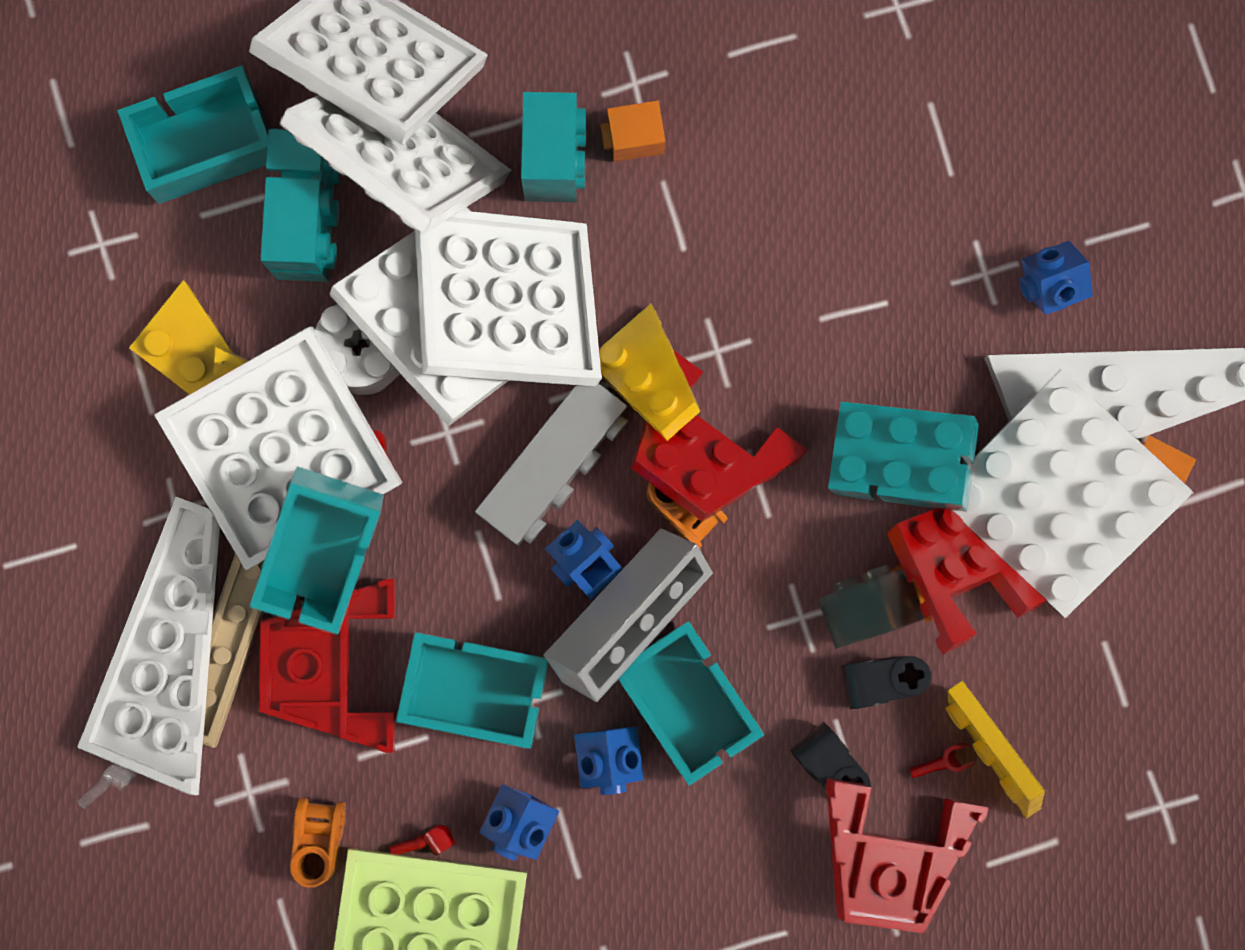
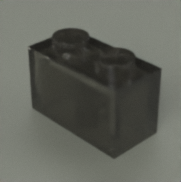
M884 565L862 573L863 583L859 584L857 576H853L831 584L834 593L818 598L835 649L895 631L925 619L919 607L921 602L914 583L908 582L903 569L890 573L888 566Z

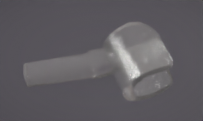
M114 763L105 770L98 783L78 799L79 806L85 809L103 794L110 785L121 792L124 791L137 772Z

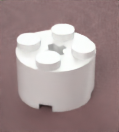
M338 304L327 308L323 312L321 319L316 325L315 332L351 393L368 395L380 392L399 376L400 372ZM364 339L369 348H363L361 355L357 356L352 350V346L358 345L359 340Z

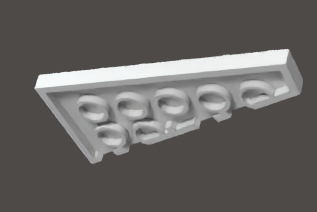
M1245 348L988 355L984 358L1009 421L1060 369L1068 374L1136 439L1245 400Z
M175 497L78 748L187 794L199 795L220 526L209 508Z

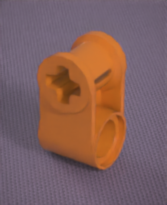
M650 482L647 485L646 495L651 506L669 522L678 535L697 544L699 549L702 547L701 541L718 523L724 524L728 520L721 510L705 521H701L692 529V525L698 518L676 502H662L656 496L655 486Z
M299 798L294 818V843L290 867L294 880L300 885L317 887L329 881L335 874L340 841L345 825V802L338 801L336 805L309 803L307 798ZM311 818L328 819L329 822L313 821ZM309 853L319 854L325 862L324 872L319 878L309 876L304 870V860Z

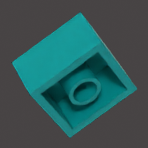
M523 92L521 180L525 202L576 203L577 189H585V151H577V147H586V108H577V93Z

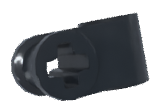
M902 656L885 660L874 659L841 666L850 710L922 694L931 682V671L928 664L916 656ZM907 663L911 670H918L919 678L913 680V687L910 689L906 682H899L898 674L905 672L904 664Z
M824 721L790 750L800 765L815 781H818L826 792L828 778L841 780L843 776L851 779L857 777L858 780L855 783L865 784L872 788L868 775L849 754L850 751Z

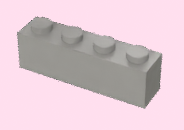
M599 383L597 386L576 385L475 511L477 515L516 546L520 547L524 540L531 545L546 526V523L541 520L551 506L559 510L574 491L569 484L578 472L586 476L597 463L601 455L596 450L606 437L613 442L628 423V420L623 417L627 412V405Z
M660 529L544 654V657L562 683L596 702L605 694L713 574L697 544L664 529Z

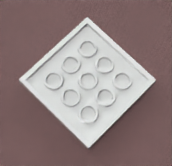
M301 0L254 36L249 50L251 54L266 62L270 67L283 72L304 85L308 90L319 94L342 108L346 113L355 116L378 130L385 137L393 139L401 145L483 68L487 58V54L398 0Z
M320 95L287 109L280 122L284 128L294 135V138L300 144L315 150L329 161L330 166L334 170L349 176L362 186L371 198L384 203L396 212L406 225L418 229L423 234L504 184L512 171L437 113L403 145L385 137L378 130L355 116L346 113L342 108Z
M466 207V208H464V209L461 210V211H470V210ZM415 231L333 285L329 295L448 426L509 381L423 374Z
M459 211L424 234L415 229L423 374L597 386L602 377L586 223Z
M313 326L155 414L157 421L245 570L266 559L297 466L381 494L392 490L402 483Z
M1060 369L975 455L974 464H967L972 471L967 512L951 511L957 513L971 530L1066 618L1194 492L1068 374Z

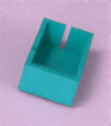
M242 65L163 93L167 104L176 114L172 117L168 116L166 110L155 97L117 110L145 189L158 204L267 165L269 126L263 118L265 116L253 83Z
M269 129L266 168L268 171H282L281 178L266 177L261 262L267 269H270V272L277 280L328 282L329 269H335L337 263L336 243H331V227H338L339 202L333 201L334 184L340 185L342 174L334 170L330 166L329 161L315 150L300 144L290 131Z
M841 401L828 489L836 496L875 500L876 491L871 487L875 486L878 487L877 495L884 502L967 512L972 471L968 465L960 464V458L963 459L964 463L974 464L979 428L975 416Z
M297 466L249 607L290 619L296 596L299 595L305 597L298 622L338 634L365 558L366 549L369 547L381 512L384 494Z
M688 621L644 650L618 680L690 786L723 763L716 752L723 748L727 756L731 758L764 736V733L718 664L712 663L708 667L704 665L702 660H705L711 654Z
M415 632L396 722L530 749L533 745L540 707L532 706L533 698L542 699L549 666L546 658L464 642L462 650H458L459 641Z

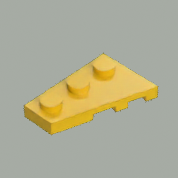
M184 280L129 347L188 394H192L213 382L216 346L234 353Z
M649 304L599 348L601 377L666 440H669L700 412V409L675 357L671 343L663 330L659 316L652 304Z
M961 681L948 690V703L950 705L946 707V711L960 730L966 728L975 742L972 745L980 759L986 766L991 765L1000 779L999 782L1012 802L1017 804L1027 819L1041 809L1045 791L965 683Z

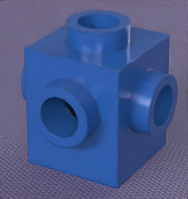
M1069 240L1053 247L1043 248L1039 252L1021 259L1024 277L1019 279L1022 294L1028 302L1033 301L1044 315L1060 311L1067 306L1093 297L1089 261Z
M578 519L545 548L556 561L550 569L567 588L575 582L590 600L623 570L609 553V550L614 547L610 540L597 527L590 532Z
M637 726L574 734L581 788L599 787L600 795H611L627 792V783L644 780Z
M502 783L479 833L494 842L492 847L494 852L508 859L516 861L520 854L537 860L559 814V810L529 793Z

